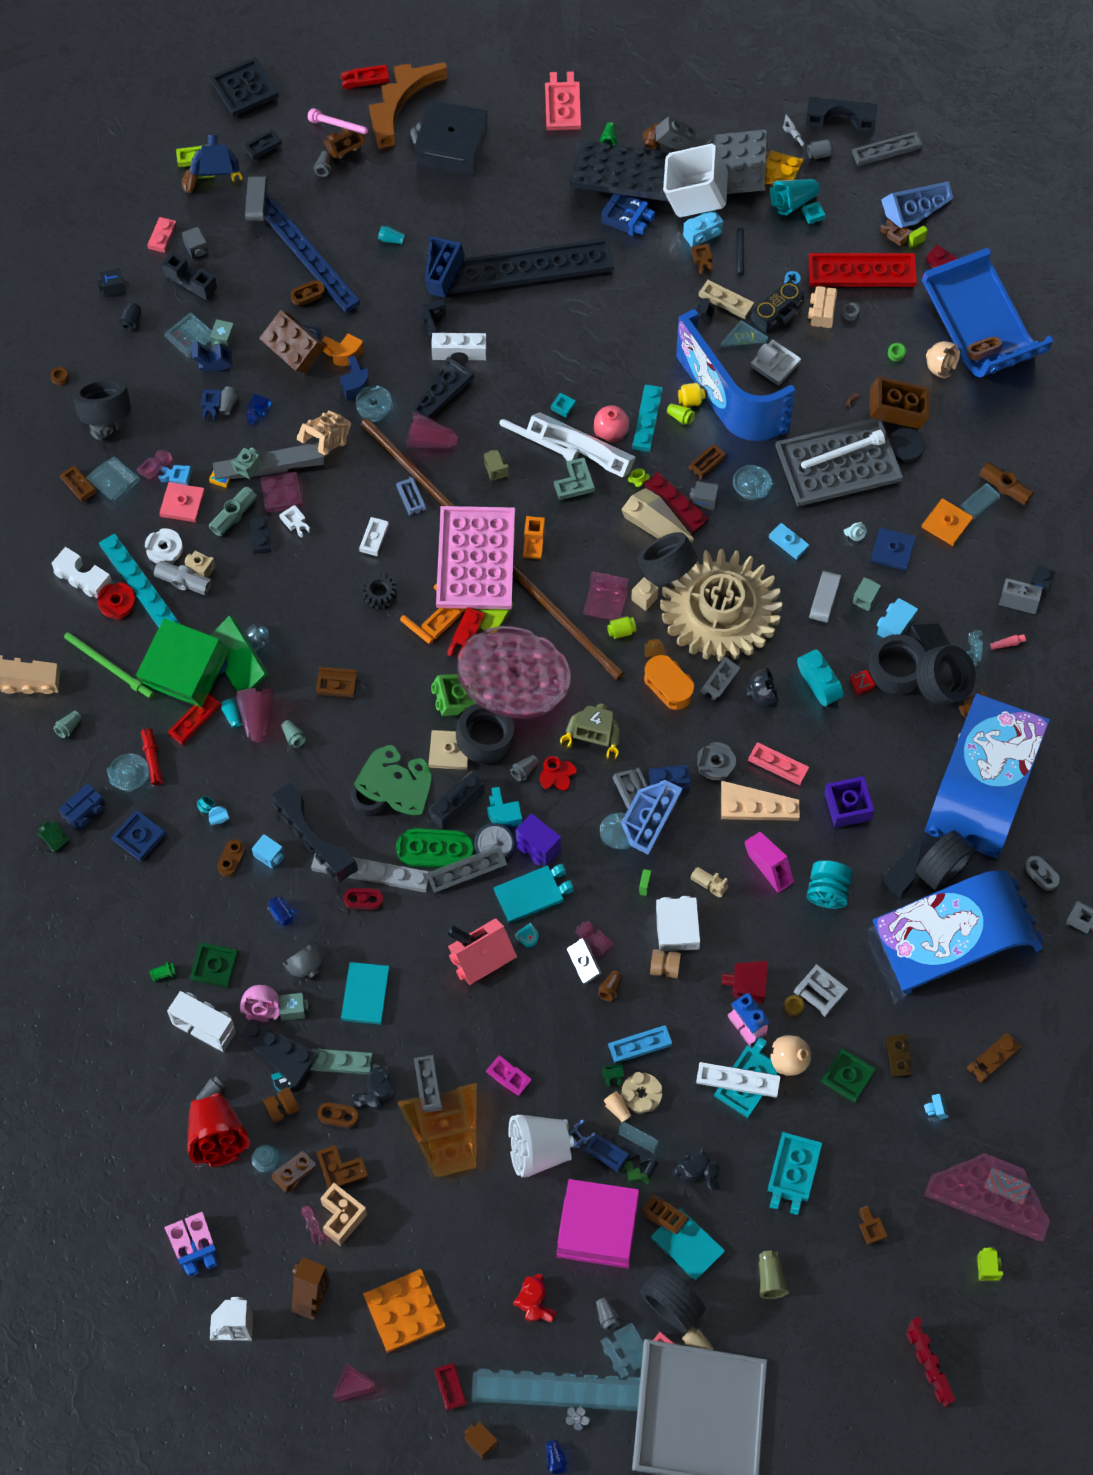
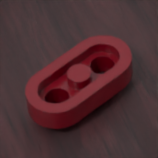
M351 888L344 893V903L350 909L376 910L383 904V895L377 889ZM352 898H356V899H357L356 902H351L350 900H351ZM371 899L377 900L375 903L370 902Z

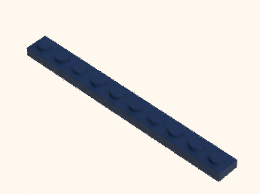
M267 193L264 219L312 275L324 284L325 290L345 313L360 305V300Z

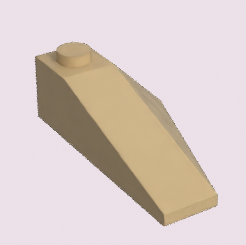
M646 488L633 494L621 509L625 519L658 539L674 532H682L688 537L691 544L695 541L662 498Z

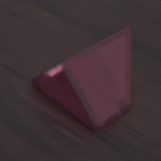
M346 1363L334 1390L333 1397L336 1403L376 1391L374 1381Z

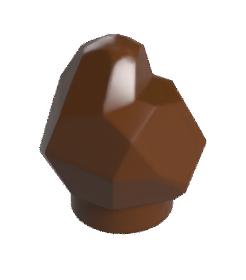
M654 123L652 128H647L643 132L645 147L657 149L658 145L662 144L656 141V126L659 123Z

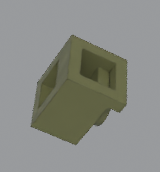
M491 450L484 454V464L491 481L509 476L508 465L504 457L500 456L498 450Z

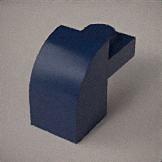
M198 341L192 343V359L198 362L200 370L217 372L232 366V351L221 343L211 348H207Z
M355 356L348 358L351 373L340 376L341 387L347 401L360 397L369 388L368 368L363 369L361 362H357Z

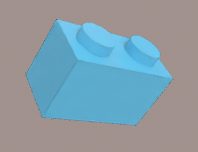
M898 598L895 603L892 602L886 611L887 615L879 619L877 634L883 638L892 634L904 635L916 618L918 609Z

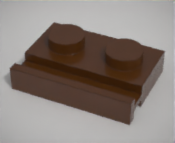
M319 667L316 695L354 698L357 670Z

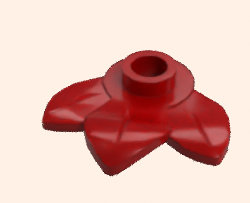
M551 756L543 763L544 770L540 774V783L544 789L554 785L559 790H568L570 785L569 776L575 774L577 770L571 762L561 761L559 758ZM555 765L556 768L551 769L549 766Z

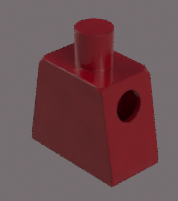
M768 961L735 964L734 974L722 973L721 985L733 986V996L736 998L749 993L755 1002L764 1004Z

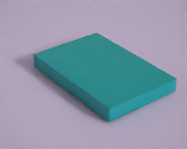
M349 963L341 1016L342 1021L382 1024L389 966Z
M679 1208L678 1211L689 1218L681 1231L676 1235L660 1227L651 1236V1239L696 1282L725 1253V1250ZM676 1217L671 1225L673 1226L679 1218Z

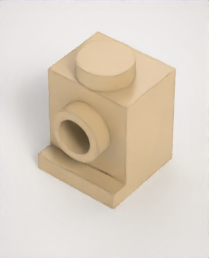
M194 551L193 554H188L185 558V566L193 570L195 574L208 578L215 569L214 558H209L197 551Z

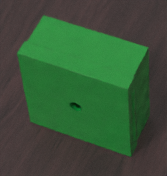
M164 618L136 676L146 687L202 708L230 648L224 645L218 638Z

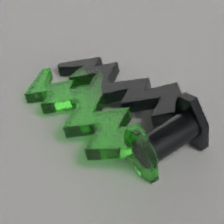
M606 1134L601 1135V1137L607 1140ZM615 1137L608 1139L609 1142L616 1145ZM631 1145L621 1147L622 1150L630 1154L629 1159L640 1156L641 1165L648 1162V1165L644 1172L640 1174L639 1167L633 1170L631 1160L625 1163L620 1172L627 1170L629 1182L641 1179L648 1183L655 1167L658 1165L657 1161L649 1158L641 1146L632 1151Z

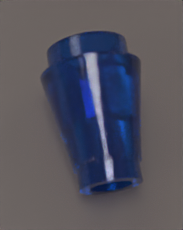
M558 1440L548 1441L546 1443L547 1469L553 1475L561 1474L567 1470L568 1462Z

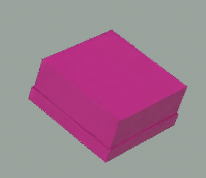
M569 1179L558 1237L557 1258L629 1268L639 1202V1190Z

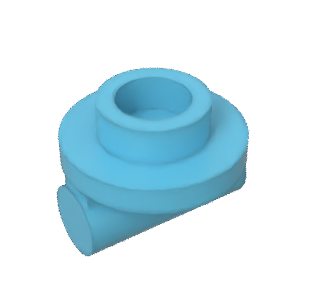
M222 806L214 807L209 812L211 826L230 819L227 809Z

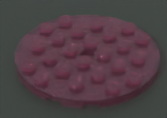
M509 626L493 627L486 629L485 632L479 635H473L466 641L457 661V674L460 684L467 695L486 710L507 718H534L545 715L557 708L568 692L571 676L569 665L562 653L559 654L554 648L555 645L544 637L539 638L531 634L532 631ZM510 670H515L518 674L514 676V674L511 673Z

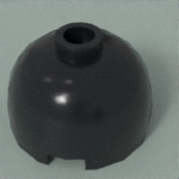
M768 667L754 671L750 675L748 687H746L748 697H752L756 703L763 706L779 702L778 690L775 689L774 678Z

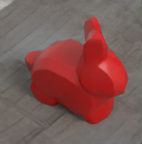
M536 1274L534 1277L527 1276L518 1298H515L513 1303L514 1306L520 1307L521 1310L526 1312L525 1319L527 1321H537L542 1318L545 1321L553 1322L554 1317L557 1315L556 1311L544 1308L542 1305L546 1297L542 1274Z

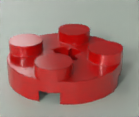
M124 583L107 584L98 593V606L101 613L115 620H121L130 614L136 604L132 589ZM119 597L120 602L114 604L112 599Z

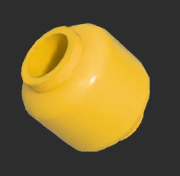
M698 383L682 385L681 389L678 390L679 403L683 404L684 407L700 406L702 399H705L704 388H700Z

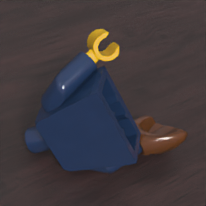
M209 135L208 145L202 146L201 149L196 151L191 160L190 169L186 171L182 178V188L185 192L191 193L193 191L198 175H230L233 181L234 177L239 175L240 180H242L238 158L231 149L227 148V145H219L218 135Z

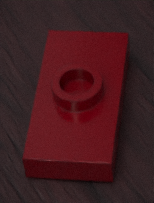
M451 1363L435 1368L434 1372L446 1411L467 1405L455 1364Z

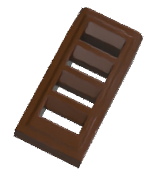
M651 1195L641 1209L645 1218L676 1235L689 1220L686 1215L655 1195ZM675 1218H679L676 1221V1223L672 1226L671 1224L675 1220Z

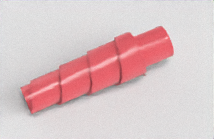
M1024 634L1014 635L990 643V647L993 650L1016 646L1019 643L1026 642Z

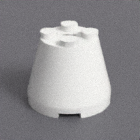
M529 1115L511 1116L509 1137H512V1151L510 1153L515 1172L518 1176L529 1177L571 1160L570 1148L574 1147L573 1136L568 1134L569 1126L566 1119L560 1120Z

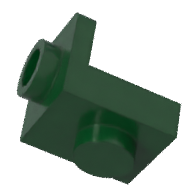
M46 821L39 827L40 831L37 833L53 852L69 840L68 836L55 821L50 823Z

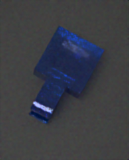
M253 394L247 406L248 413L246 418H249L247 420L248 424L254 425L258 416L264 417L271 404V399Z

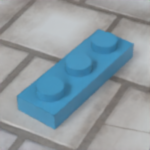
M666 1025L608 1043L615 1064L672 1046Z

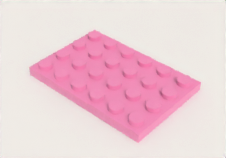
M441 506L436 608L512 609L515 508Z

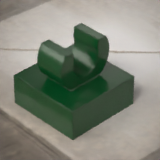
M622 1064L602 1066L603 1078H606L605 1081L608 1087L612 1078L617 1079L618 1086L621 1085L620 1077L624 1076Z

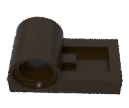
M908 1034L886 1036L885 1045L889 1055L891 1076L912 1074Z

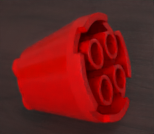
M220 1093L213 1094L211 1097L193 1100L189 1110L187 1142L190 1160L196 1165L198 1163H206L210 1167L222 1166L237 1160L239 1154L244 1149L249 1148L250 1140L247 1130L229 1101L223 1098Z

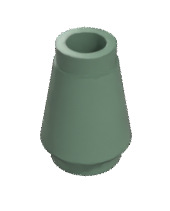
M73 711L55 723L54 731L62 738L70 736L80 720H82L81 715Z
M290 720L282 723L281 728L289 745L294 748L301 747L306 741L305 733Z

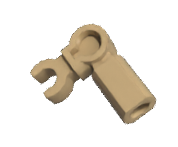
M697 867L691 875V880L706 889L710 888L711 893L717 897H722L728 889V880L726 878L724 880L721 879L718 873L712 876Z

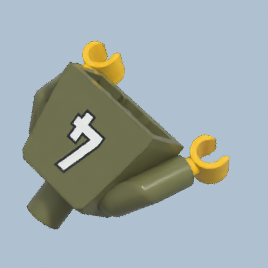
M598 704L597 707L586 706L584 711H580L571 717L566 729L567 734L562 736L560 740L562 746L566 740L570 741L568 748L573 746L571 738L573 734V738L604 746L611 744L606 756L609 758V753L615 752V760L617 759L618 749L616 745H619L620 728L617 721L613 719V712L607 710L606 705Z

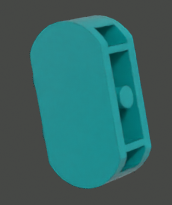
M815 649L797 659L800 673L823 706L843 698V690L839 680L818 650Z

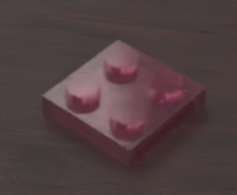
M296 472L260 478L266 513L289 509L293 505L303 507Z

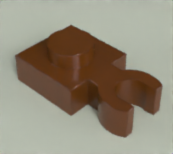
M887 220L888 227L880 225V231L887 234V238L899 246L909 240L910 233H912L906 227L900 228L895 226L891 220Z
M709 244L691 247L694 263L699 265V273L703 275L704 268H708L709 272L712 273L713 265L710 262H712L713 258Z

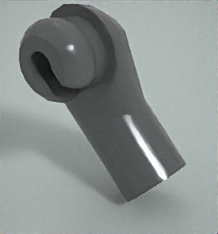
M419 122L410 131L414 147L422 122Z

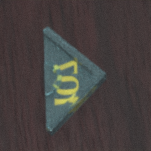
M741 320L722 341L721 346L763 343L768 340V337Z

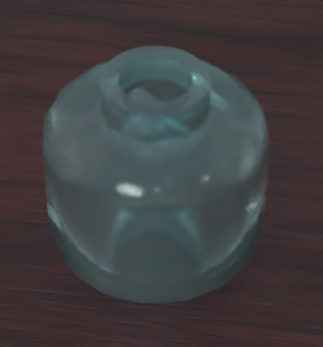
M255 623L243 631L254 651H258L269 642V631L264 625L261 626Z

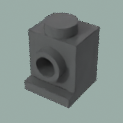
M118 421L105 425H89L91 435L101 440L111 435L114 429H119Z
M1077 901L1067 919L1066 925H1071L1088 934L1090 929L1093 930V909Z

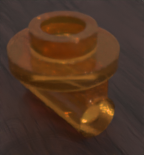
M649 639L648 643H645V657L664 655V643H661L659 639Z

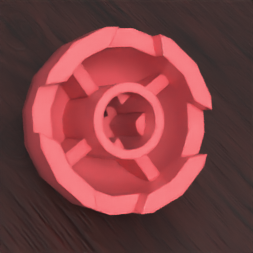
M615 405L603 407L594 418V432L597 437L605 439L608 443L621 441L629 432V417L622 408Z

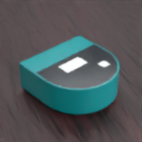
M279 1072L271 1075L274 1086L278 1091L286 1087L290 1091L293 1089L291 1083L282 1077Z

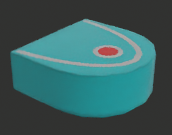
M531 923L515 934L517 940L525 947L535 946L539 939L538 932Z

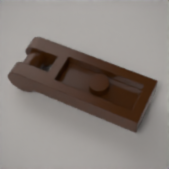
M1006 1033L967 1067V1070L970 1073L973 1072L977 1076V1080L982 1083L1018 1052L1021 1046ZM981 1064L986 1068L985 1071H982L979 1067Z

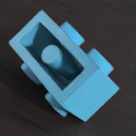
M716 210L703 212L700 216L691 218L684 223L683 236L691 247L700 245L722 234L723 220Z

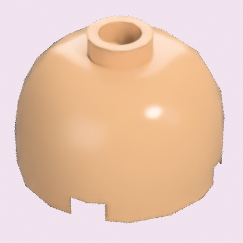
M946 341L935 344L926 354L929 370L938 377L944 379L950 377L951 374H948L951 368L955 370L959 361L960 350H957L959 346Z
M781 1036L773 1043L774 1053L771 1054V1061L779 1074L795 1076L803 1073L810 1065V1047L799 1036Z

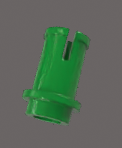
M166 962V965L151 969L150 974L153 982L167 976L173 977V974H176V969L173 962Z

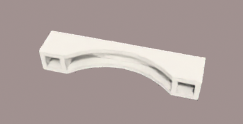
M540 412L532 415L526 431L542 440L569 448L573 447L599 463L606 470L621 477L630 473L636 458Z

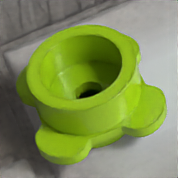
M638 468L631 472L628 480L630 483L633 482L636 487H641L646 480L650 479V475L645 474L643 469Z

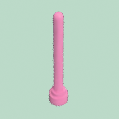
M313 108L308 112V120L317 124L322 121L359 133H368L367 127L323 115L318 109Z

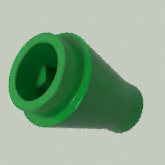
M614 123L606 124V128L600 137L601 143L613 145L617 143L616 125Z

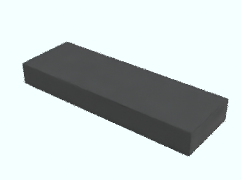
M434 1055L414 1058L422 1113L443 1110Z

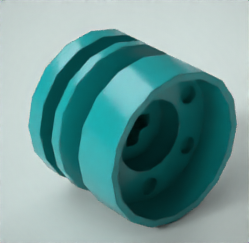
M834 861L815 862L812 867L810 877L812 881L809 883L807 899L813 904L825 908L837 909L847 906L848 888L851 885L853 871L848 866Z

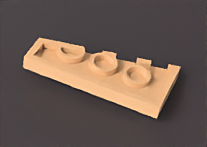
M721 781V819L799 821L798 799Z

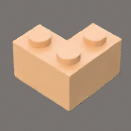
M333 1183L321 1197L322 1205L334 1214L324 1225L323 1230L329 1238L339 1246H342L367 1216V1211L362 1204Z

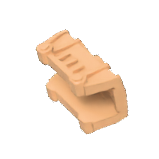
M328 411V413H323L322 416L314 420H308L306 424L303 423L297 435V440L305 443L314 436L320 438L318 452L328 455L330 450L340 445L342 447L346 445L351 422L337 413Z

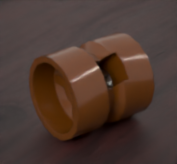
M288 1087L279 1091L276 1097L271 1095L262 1100L274 1124L284 1119L285 1114L292 1115L300 1110Z

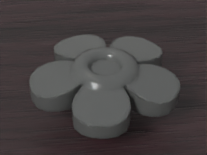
M580 1406L577 1410L575 1407H570L567 1410L569 1416L566 1418V1423L568 1425L574 1424L575 1430H582L583 1425L589 1424L590 1418L584 1415L586 1413L584 1407Z

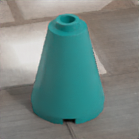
M814 179L779 180L773 182L774 186L770 188V198L773 207L777 206L779 209L777 211L778 214L782 216L788 215L819 194L820 186Z

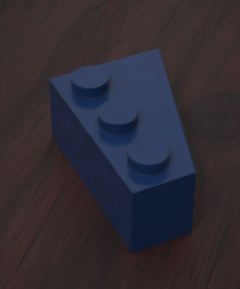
M429 236L425 283L429 294L446 297L465 258V253L460 242Z

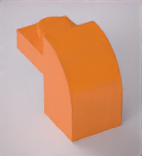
M349 333L341 343L327 336L321 341L326 345L323 350L324 353L328 356H333V363L338 366L349 365V357L355 356L356 360H358L364 352L363 341Z
M526 516L523 558L542 559L545 518Z

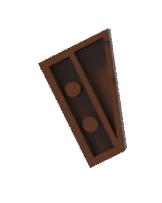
M302 1257L300 1263L297 1262L293 1269L294 1283L291 1312L315 1320L331 1281L326 1266Z

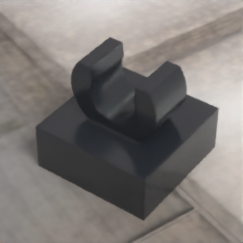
M703 298L702 304H695L693 309L697 311L698 318H702L704 323H711L715 308L710 298Z

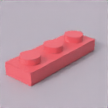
M758 742L748 760L798 785H801L809 771L808 766Z

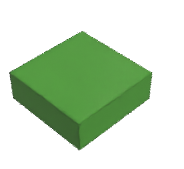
M643 870L639 886L640 895H647L651 878L650 870Z

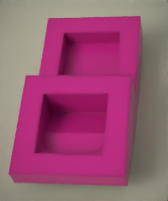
M500 1055L485 1071L518 1096L532 1080L520 1069L514 1068Z

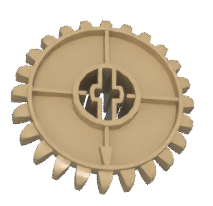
M720 549L717 561L712 562L708 550H705L702 565L697 561L687 574L680 577L681 579L670 582L669 585L673 589L663 586L662 594L667 600H661L660 607L663 611L670 613H663L662 620L666 624H673L668 626V633L670 636L679 635L677 644L679 646L688 644L689 653L693 655L700 651L703 653V659L708 660L711 655H714L718 661H722L725 656L729 655L733 660H738L739 653L741 652L749 656L753 654V646L757 648L765 646L766 640L763 637L771 638L775 634V629L772 627L780 623L781 616L772 614H777L782 609V602H774L779 598L781 590L778 588L768 591L773 586L775 577L770 576L763 581L761 580L764 575L765 565H761L752 572V556L741 566L739 565L738 551L734 552L730 562H726L724 550ZM722 595H726L721 610H717Z

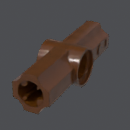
M990 462L986 463L980 472V476L995 485L1000 494L1010 495L1024 506L1028 504L1034 495V491L1016 480V476L1013 473L1004 472Z

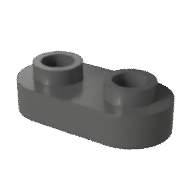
M1032 856L1027 860L1025 871L1041 888L1047 891L1057 888L1060 881L1059 875L1041 857ZM1032 866H1036L1038 870H1033ZM1045 880H1050L1052 883L1048 884Z

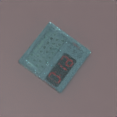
M190 312L164 335L190 358L192 356V343L198 341L206 345L211 341L210 335L212 330Z

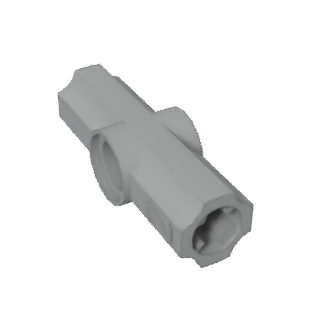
M164 561L158 562L155 566V577L171 582L174 587L180 590L189 589L203 595L208 594L210 590L211 579L195 574L193 570L181 565L177 567Z

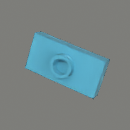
M782 523L769 534V538L796 560L809 548L808 543Z

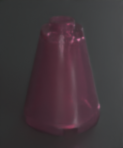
M414 412L412 417L414 421L410 425L406 447L451 449L452 445L456 446L458 435H455L454 430L419 412Z
M256 688L238 691L236 694V701L247 738L252 739V742L255 743L263 742V739L267 737L274 692L271 689L262 688L261 692L256 691Z

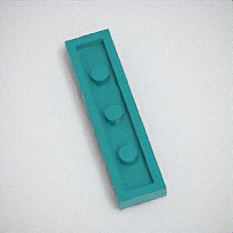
M644 386L632 445L634 450L651 451L663 387Z

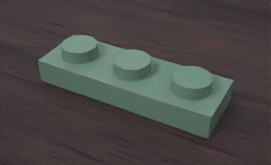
M312 1049V1051L318 1054V1058L310 1069L312 1071L367 1075L371 1072L372 1053Z

